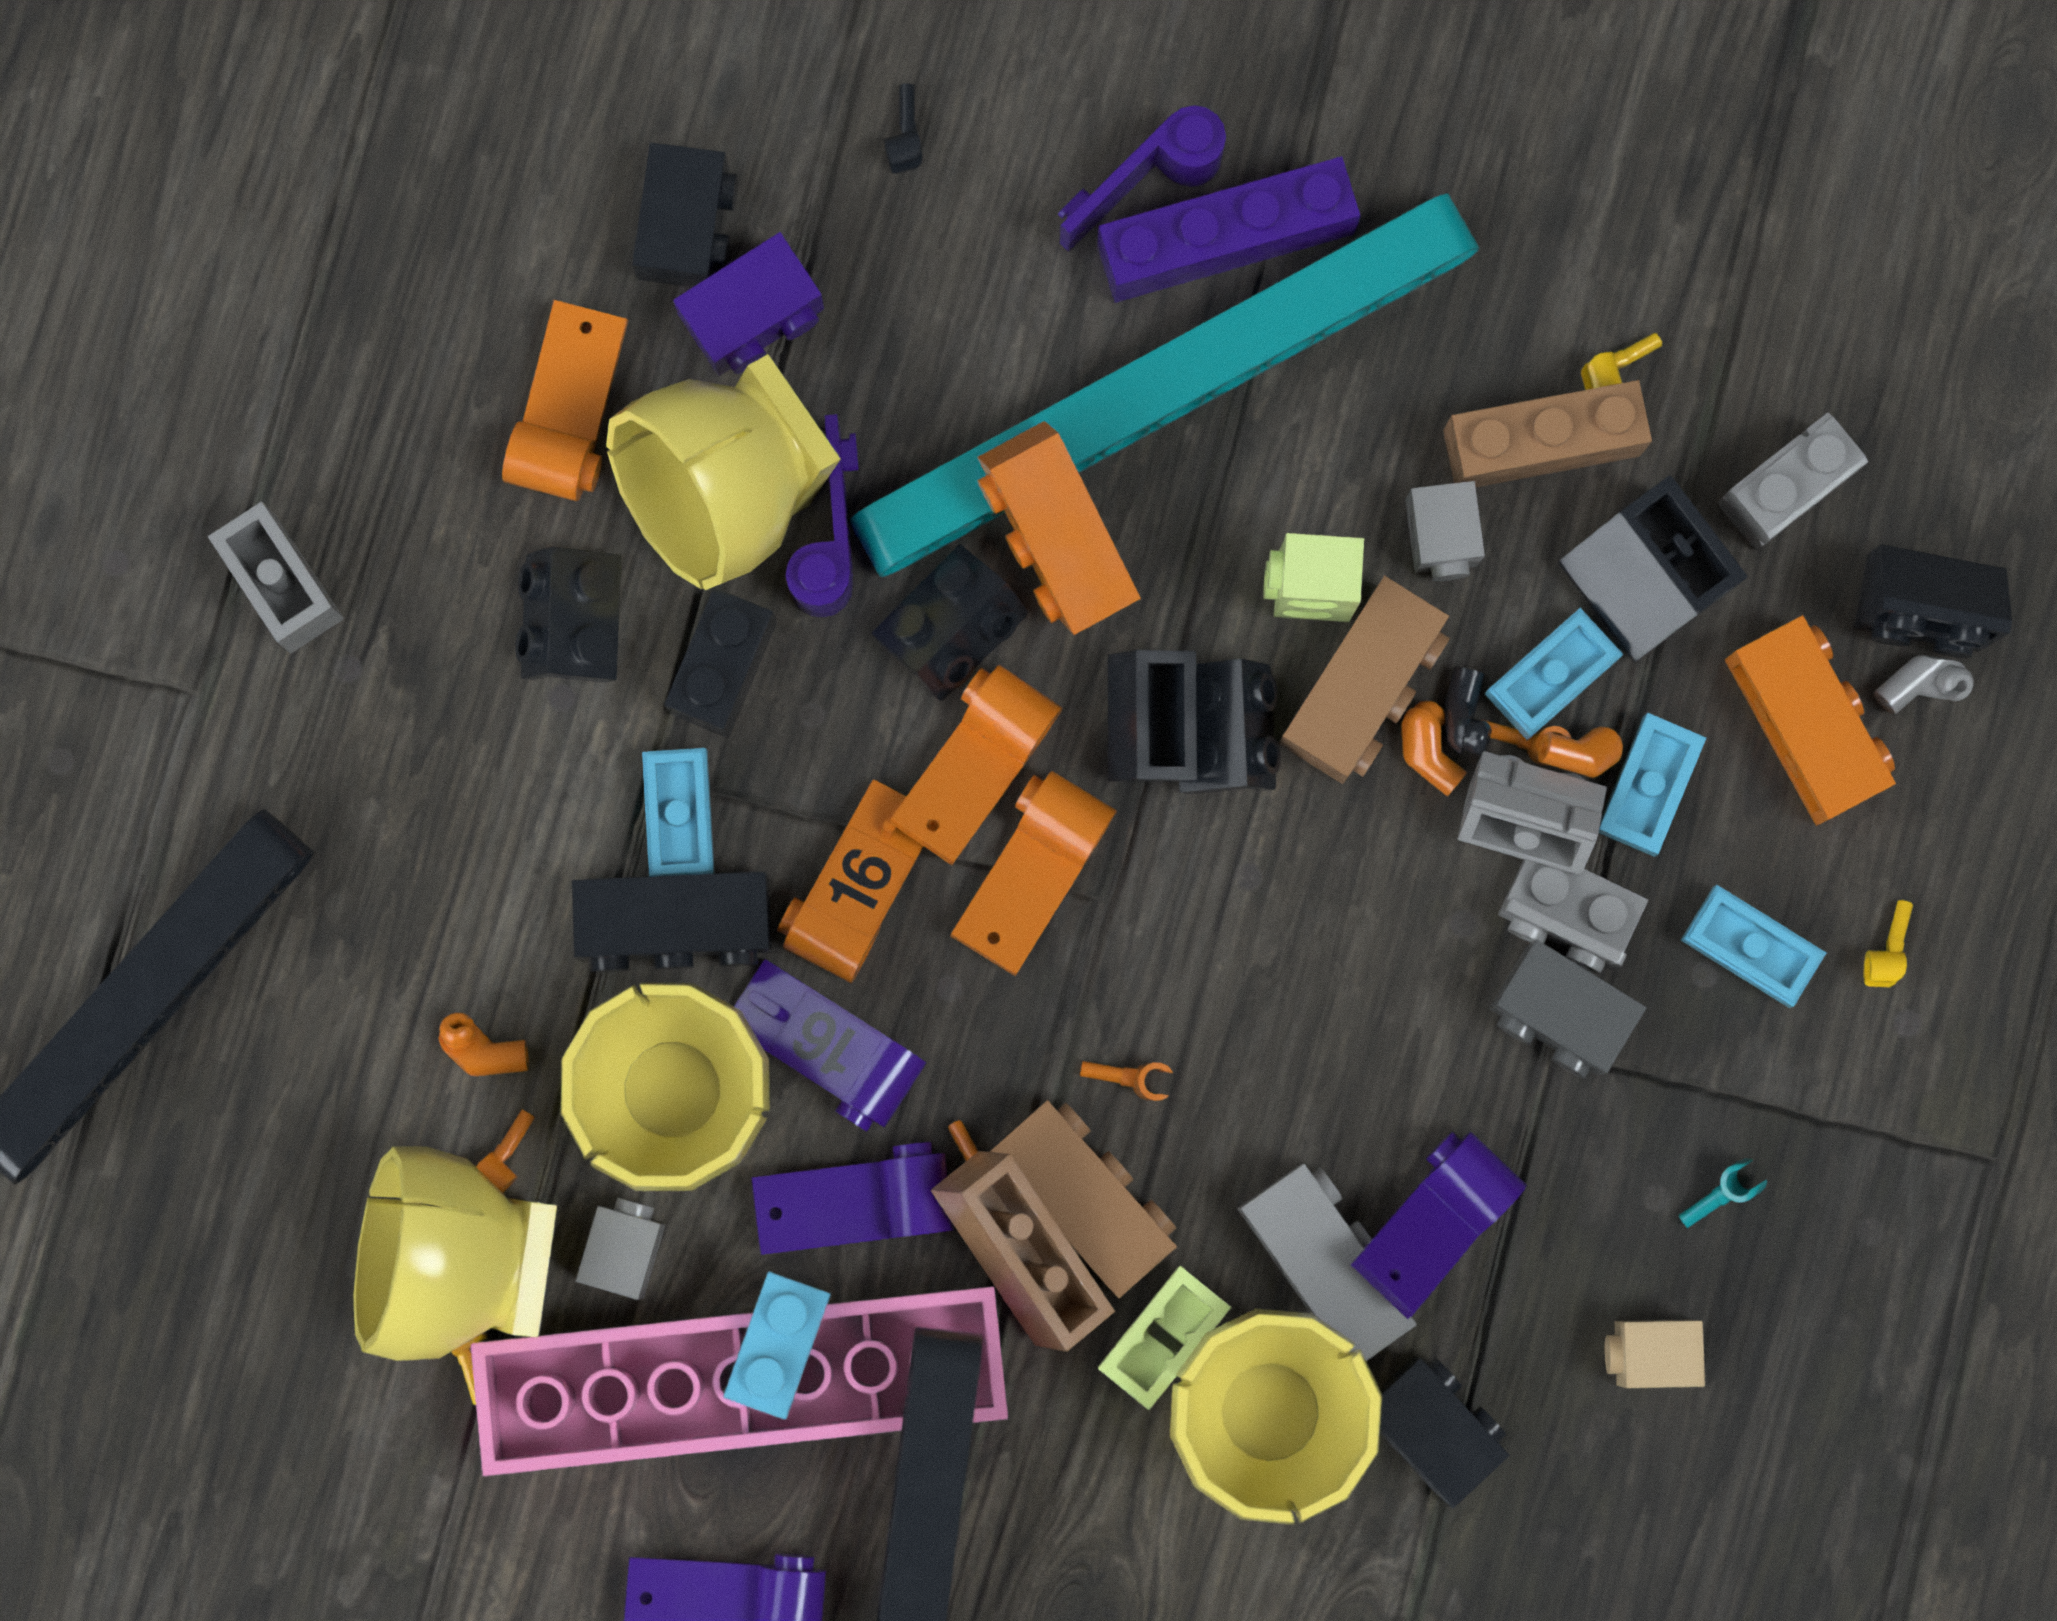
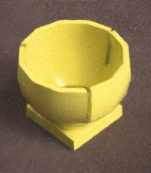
M768 354L749 364L735 387L688 379L653 391L632 401L609 419L606 447L610 450L607 454L619 492L644 538L674 573L696 587L705 590L751 572L781 547L791 517L809 507L840 461L836 451Z
M642 982L640 986L643 995L640 994L635 985H632L589 1011L562 1057L561 1116L585 1160L597 1156L591 1162L592 1167L636 1191H692L741 1163L766 1122L767 1118H764L761 1112L770 1111L769 1058L742 1011L694 983Z
M427 1146L392 1147L381 1158L369 1193L372 1197L401 1198L402 1200L367 1198L358 1242L353 1299L355 1336L362 1352L396 1361L437 1359L490 1328L512 1335L538 1338L557 1205L506 1198L466 1158Z
M1255 1309L1205 1333L1176 1374V1376L1181 1378L1182 1382L1173 1383L1170 1437L1193 1486L1239 1519L1283 1524L1294 1523L1290 1510L1296 1513L1301 1523L1347 1500L1378 1454L1382 1395L1361 1349L1350 1351L1355 1346V1342L1312 1313Z

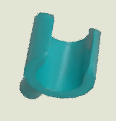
M1744 1158L1729 1166L1722 1173L1719 1186L1678 1215L1683 1224L1689 1228L1721 1205L1724 1206L1730 1201L1744 1203L1760 1194L1766 1188L1767 1179L1752 1189L1742 1187L1737 1179L1738 1170L1752 1162L1753 1159Z

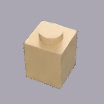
M1693 1319L1615 1321V1335H1606L1605 1338L1607 1373L1616 1374L1617 1386L1624 1388L1705 1387L1703 1321Z

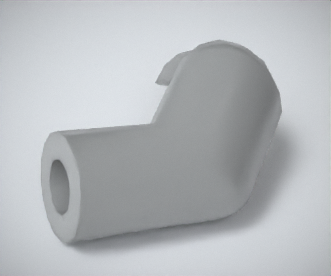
M1918 655L1909 660L1873 692V695L1888 713L1896 715L1917 695L1952 701L1963 700L1971 693L1974 679L1971 672L1958 661Z

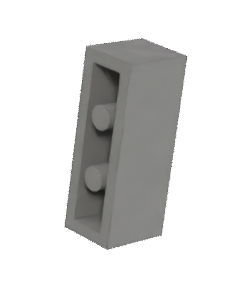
M1300 1164L1237 1209L1309 1313H1312L1354 1341L1355 1346L1350 1351L1361 1349L1367 1361L1417 1324L1412 1317L1407 1320L1350 1265L1372 1239L1358 1221L1348 1227L1334 1207L1336 1203L1342 1200V1197L1322 1168H1318L1311 1173L1305 1164Z

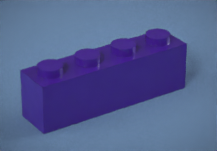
M1341 156L1099 225L1097 246L1114 303L1354 235L1360 219V212L1343 157Z

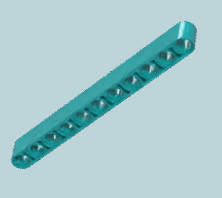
M1449 194L1437 196L870 504L855 514L849 523L879 577L896 573L1005 513L1003 510L994 514L981 492L977 480L986 476L977 458L978 456L1045 421L1059 433L1079 473L1450 271L1471 258L1480 248Z

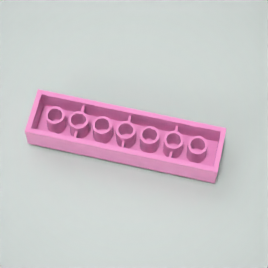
M994 1286L828 1304L786 1420L723 1398L754 1312L538 1335V1338L519 1337L472 1343L471 1353L483 1476L901 1431L916 1326L982 1334L981 1364L973 1423L1008 1419Z

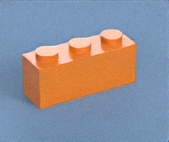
M1043 421L977 457L986 476L977 480V483L994 514L1005 511L1014 531L1005 535V538L1022 569L1030 565L1033 566L1042 584L1034 589L1033 593L1050 623L1060 620L1075 635L1141 599L1059 433Z
M1802 615L1736 650L1724 660L1813 822L1817 826L1895 785L1896 782L1890 773L1895 770V764L1883 741L1879 737L1871 739L1859 716L1864 714V708L1857 692L1849 682L1844 681L1840 683L1831 667L1829 660L1833 658V652L1826 636L1818 626L1813 625L1809 627Z

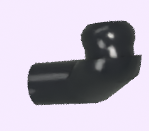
M1454 667L1443 708L1448 744L1460 754L1467 750L1479 755L1487 750L1492 733V728L1486 721L1474 720L1485 674L1468 668Z

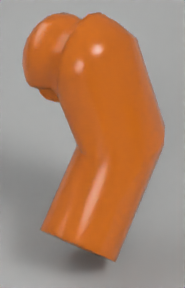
M1603 726L1592 729L1579 740L1547 732L1539 746L1538 760L1544 764L1595 778L1620 760L1623 743L1616 731Z
M461 1012L447 1015L440 1023L438 1039L441 1048L466 1074L470 1076H486L529 1071V1053L526 1040L493 1043L476 1026L469 1015Z

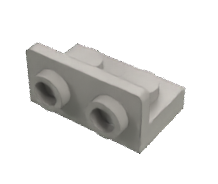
M1523 860L1498 915L1511 921L1508 931L1527 942L1537 939L1543 944L1546 939H1549L1569 949L1566 958L1585 970L1601 974L1604 966L1611 970L1622 966L1627 956L1624 951L1647 905L1648 899L1586 869L1579 876Z

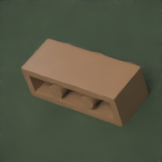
M1639 380L1452 415L1443 430L1454 483L1475 481V487L1640 457L1652 443Z
M1384 575L1284 733L1279 745L1341 784L1346 781L1352 771L1363 777L1383 744L1373 739L1386 717L1397 724L1417 692L1407 685L1419 664L1431 670L1450 640L1448 636L1440 632L1449 615Z
M1047 1100L990 1152L1011 1154L1071 1246L1119 1299L1177 1247L1168 1237L1177 1228L1152 1199L1142 1207L1125 1187L1134 1179L1109 1151L1098 1158L1083 1141V1138L1091 1130L1066 1102L1056 1110Z
M978 1151L930 1190L1035 1346L1068 1352L1115 1312L1011 1154Z

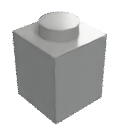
M1475 481L1411 488L1405 499L1415 574L1431 572L1433 581H1450L1470 576L1469 567H1477L1485 556Z
M618 1197L614 1209L598 1206L575 1282L637 1300L644 1299L666 1225L651 1220L654 1208Z

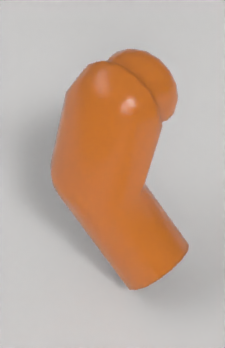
M1421 701L1414 708L1406 712L1401 723L1403 757L1408 766L1448 797L1467 774V771L1441 751V726L1445 723L1443 709L1433 701Z

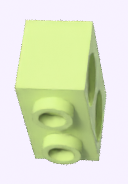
M1286 533L1280 550L1270 551L1269 561H1266L1263 597L1264 599L1275 600L1274 617L1350 622L1361 602L1364 538Z
M1178 1266L1099 1364L1098 1369L1150 1410L1175 1379L1176 1374L1205 1333L1215 1329L1231 1307L1183 1267Z

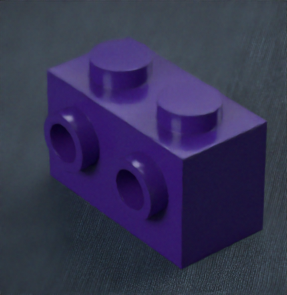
M781 232L673 300L679 317L718 376H721L730 369H732L734 374L744 372L749 364L766 355L764 347L785 335L787 340H793L803 335L818 323L819 318L816 314L824 310L822 294Z

